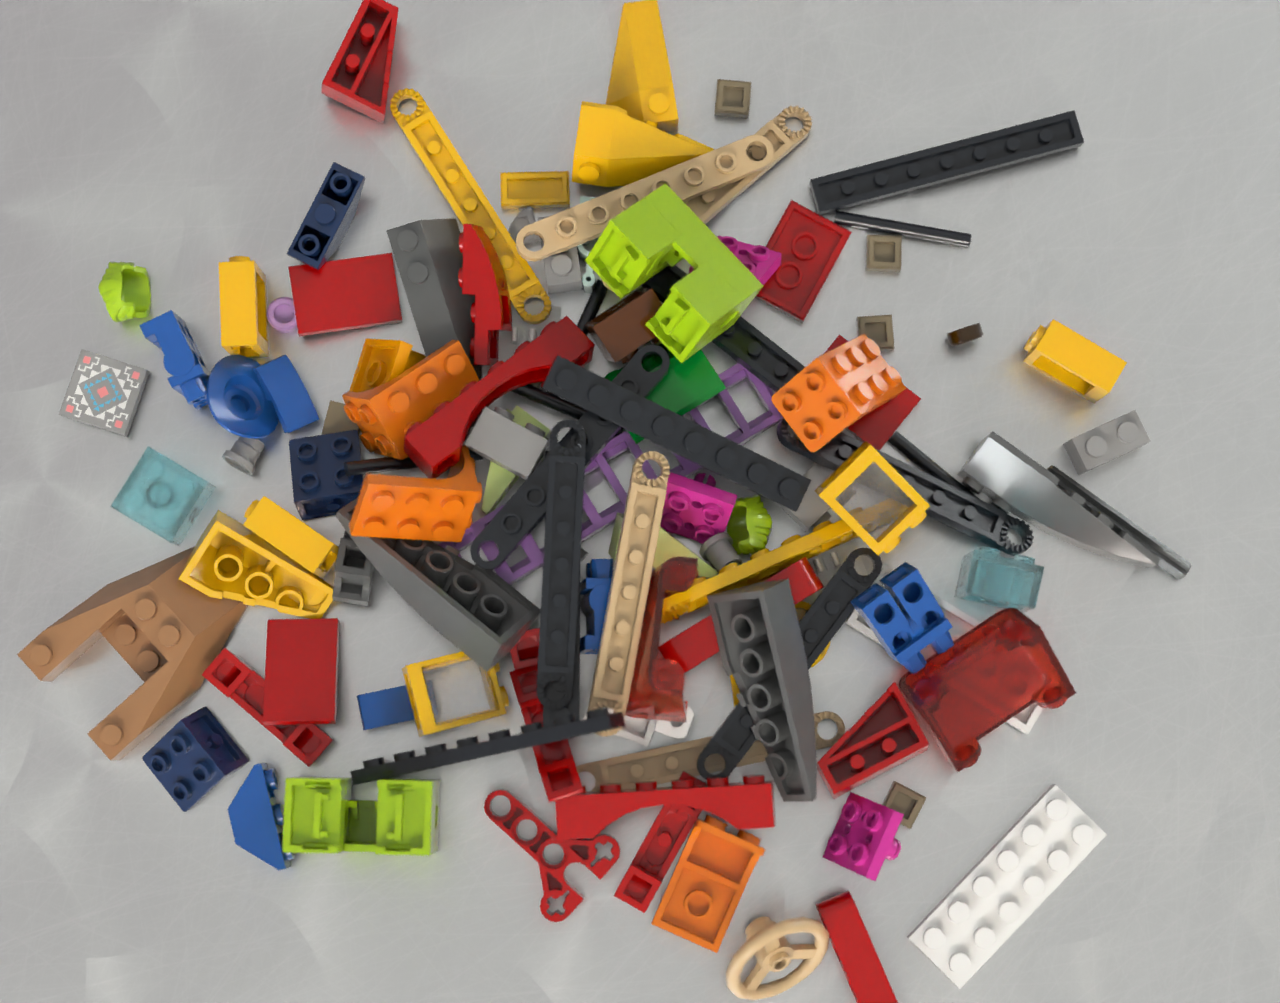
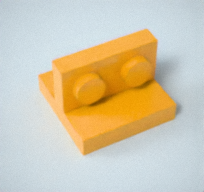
M366 338L349 391L364 392L381 386L426 358V356L411 350L413 345L401 340Z

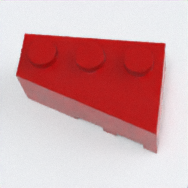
M363 0L322 82L321 93L384 124L399 8L384 0Z
M895 681L817 762V770L833 799L927 751L929 742Z

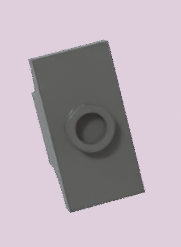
M346 530L344 537L340 539L334 570L335 581L332 598L333 601L368 606L375 567L358 548Z

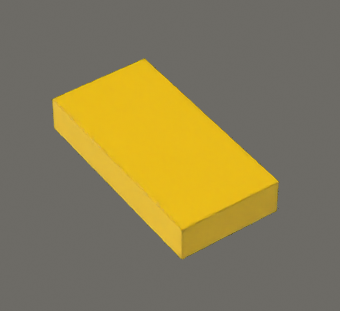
M569 171L500 172L502 209H525L530 206L531 208H570Z

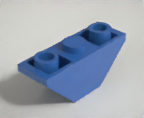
M260 763L254 765L228 807V814L235 844L277 870L292 867L290 860L294 859L295 856L291 852H282L284 808L282 803L277 804L274 790L278 789L276 773L273 768H268L267 763Z

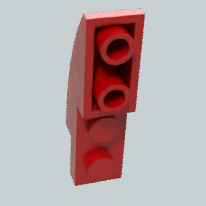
M463 224V232L459 236V249L463 253V267H460L458 272V283L460 288H462V294L475 296V302L471 306V320L475 323V337H472L470 342V354L474 358V365H494L498 362L499 331H512V312L508 286L499 257L483 228L478 225Z

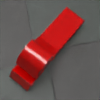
M505 789L496 790L490 793L485 800L484 809L489 819L539 863L544 893L540 902V910L542 915L551 922H560L566 919L584 899V896L565 877V868L569 864L574 862L581 863L601 880L619 858V842L610 834H600L593 839L558 840L557 833L512 792ZM498 795L507 797L511 804L509 813L504 816L497 815L492 810V801ZM522 820H532L537 825V834L533 839H524L519 835L518 825ZM598 842L602 845L610 842L613 845L610 850L613 857L609 859L604 856L592 865L591 863L596 858L598 852L595 845ZM552 843L560 845L564 851L563 860L559 863L547 861L544 856V849L547 845ZM569 890L570 892L565 896L562 905L565 911L561 912L557 909L552 913L549 910L551 903L548 898L557 899Z

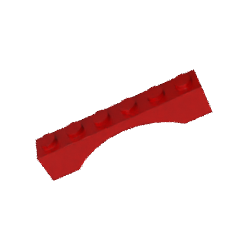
M565 316L557 323L556 321L550 322L543 328L540 336L532 342H523L508 360L496 362L488 370L484 378L478 382L474 380L468 383L462 389L460 395L453 401L441 403L434 410L433 416L425 422L418 421L413 424L404 436V452L428 478H438L459 462L466 436L485 407H488L511 390L527 384L544 381L556 355L584 367L592 361L595 344L568 316Z
M765 775L743 776V782L729 783L728 777L707 778V784L693 785V779L672 780L671 787H657V781H645L635 783L636 789L621 790V783L600 785V791L586 792V786H582L584 792L555 801L558 840L594 838L605 827L623 815L641 808L658 805H685L705 810L724 819L738 830L774 828L776 825L773 780L765 781Z

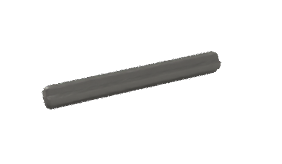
M1051 465L1047 468L1048 471L1060 479L1056 486L1061 490L1064 489L1069 492L1075 491L1085 499V509L1089 512L1090 510L1102 512L1112 520L1114 524L1112 530L1117 534L1119 531L1127 532L1161 559L1157 565L1177 579H1182L1187 575L1191 568V564L1057 467Z

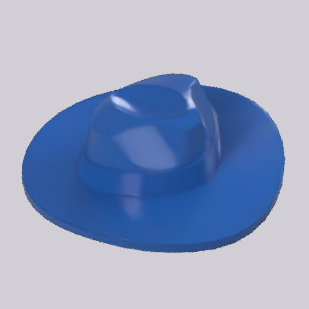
M229 355L220 359L215 364L208 377L206 393L209 409L215 420L223 428L235 435L254 439L267 437L276 429L279 418L272 401L266 400L253 369L261 364L243 355Z

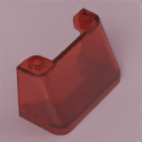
M672 557L652 570L630 694L625 712L626 716L686 722L688 701L684 697V671L675 661L658 659V647L664 599L675 593L685 592L692 587L695 579L699 578L698 558ZM678 615V618H676V619H675V617L673 616V619H674V620H679V619H680V615Z
M1006 608L995 613L953 641L954 646L944 653H935L927 658V664L917 673L912 674L909 671L905 673L898 684L950 765L957 772L974 765L978 761L982 751L978 742L979 739L1033 703L1042 708L1055 709L1062 706L1068 698L1076 694L1041 627L1016 608Z

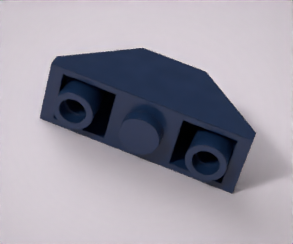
M333 162L286 253L288 256L317 270L326 263L340 247L355 217L366 179L365 176Z

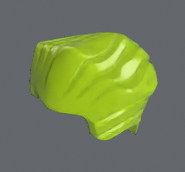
M109 262L98 288L106 303L110 317L116 323L128 319L148 317L151 310V285L146 268L134 267L132 262Z
M758 494L752 497L737 498L727 524V533L733 540L732 546L737 551V554L749 555L750 553L753 555L765 549L769 539L768 536L772 531V518L768 514L767 509L764 508V503Z

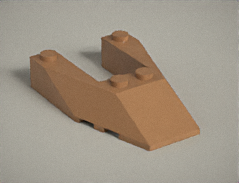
M195 546L107 584L46 628L17 654L40 681L52 682L104 636L137 673L144 683L87 733L110 760H122L202 687L205 678L201 674L221 653L232 630H235L248 605L243 604L241 601L223 597L222 599L209 597L179 579Z

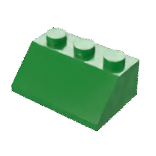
M663 343L658 345L668 353L670 370L667 376L661 380L655 387V390L648 396V400L683 416L726 389L701 349L681 363ZM649 354L643 360V369L647 372L658 371L662 366L661 357L657 354ZM624 367L611 371L604 378L612 382ZM624 429L636 444L644 440V438Z

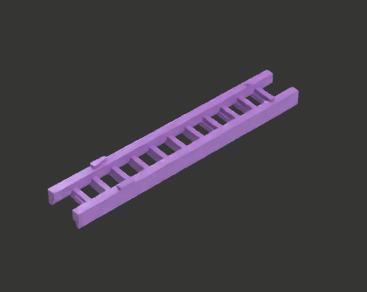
M737 363L718 375L726 389L712 398L718 395L738 427L736 431L725 438L739 445H744L749 440L781 422L783 416L772 403L774 393L770 387L741 364ZM745 378H748L768 410L747 423L727 389ZM699 406L686 413L689 414L693 422L711 430L699 412ZM626 431L611 439L585 469V475L599 467L618 497L619 502L598 513L584 490L583 510L589 520L582 523L581 542L613 524L617 513L624 514L627 493L609 466L608 461L628 449L635 460L643 454L638 444L631 439ZM672 452L679 465L669 472L688 478L704 468ZM646 460L641 467L647 479H657L656 473L648 460ZM504 505L472 523L469 529L466 528L461 543L443 541L438 545L444 549L449 545L458 551H463L473 543L475 538ZM531 534L520 544L528 557L512 567H509L505 561L499 568L494 569L497 575L510 585L543 566L544 547L539 549ZM485 542L481 547L489 561L494 560L498 556L499 549L494 542Z

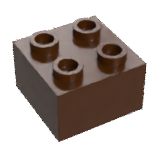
M640 287L584 324L606 360L614 363L621 361L622 364H625L639 351L638 348L649 342L656 344L660 341L645 324L655 316L662 303L652 288Z

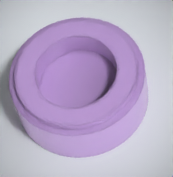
M280 297L273 300L268 306V322L278 332L290 333L297 329L292 298Z

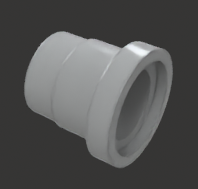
M240 436L231 450L225 451L222 458L237 470L253 475L256 470L254 465L265 445L259 439Z
M726 532L710 537L699 550L702 558L705 561H709L717 572L731 563L742 564V560L732 546L733 540Z

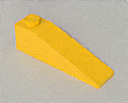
M642 0L623 3L606 105L618 106L627 110V115L644 123L646 120L652 121L657 124L658 129L664 132L678 131L679 118L657 0Z
M582 101L571 182L602 187L626 186L715 149L681 134L671 135L658 129L657 124L652 121L646 120L645 123L628 116V111L618 106Z
M217 510L202 533L179 576L181 581L209 597L218 599L223 597L241 601L245 605L277 609L278 612L309 619H321L333 601L334 587L220 510Z

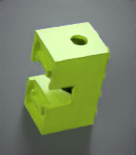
M665 183L612 218L588 254L585 262L620 299L667 266L673 267L683 259L695 269L671 287L670 290L672 292L655 316L645 324L670 352L683 363L734 325L763 285Z
M302 776L285 778L282 852L338 854L343 851L375 852V854L430 856L438 851L440 780L380 779L377 780L378 800H351L352 778Z

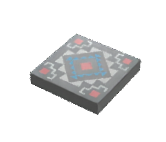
M81 349L59 415L127 437L150 372L146 369Z

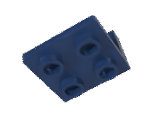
M357 430L304 437L289 441L293 499L302 520L336 515L337 511L359 497L364 482L363 474L346 476L344 470L345 462L362 460L360 438Z
M206 706L181 719L142 757L145 764L183 812L190 810L221 780L235 773L249 762Z

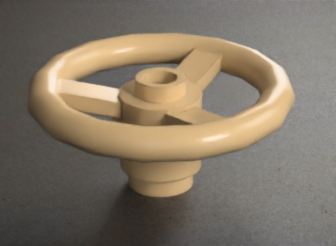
M769 917L755 919L745 930L747 935L746 942L733 955L727 967L726 985L736 997L748 1000L773 997L790 989L807 978L821 963L829 945L827 929L820 921L806 917L786 919L778 923L771 921ZM798 932L811 933L815 937L814 944L791 945L785 935ZM755 955L757 959L756 966L744 983H742L740 974L745 964ZM791 959H804L796 969L784 978L760 985L769 971L779 972L785 969L790 964Z

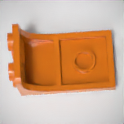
M864 333L813 360L773 394L772 403L810 452H816L858 419L897 397L907 388L902 383L899 372L892 366H889L881 356L878 345Z
M451 340L381 386L364 392H346L342 395L346 403L344 411L353 423H357L362 432L360 435L361 442L369 452L403 460L408 457L404 452V436L407 430L418 421L425 422L433 416L434 410L441 403L453 401L460 395V392L468 383L474 380L478 382L480 379L460 341Z
M462 446L459 462L450 468L445 479L366 474L349 524L351 536L461 543L466 528L469 529L471 527L474 507L476 503H480L482 498V484L477 481L475 459L470 456L468 447Z
M706 815L705 820L698 818L695 821L651 924L717 953L752 871L759 858L764 855L766 849L759 845L761 841L759 837L741 829L735 835L726 831L728 824L710 815Z

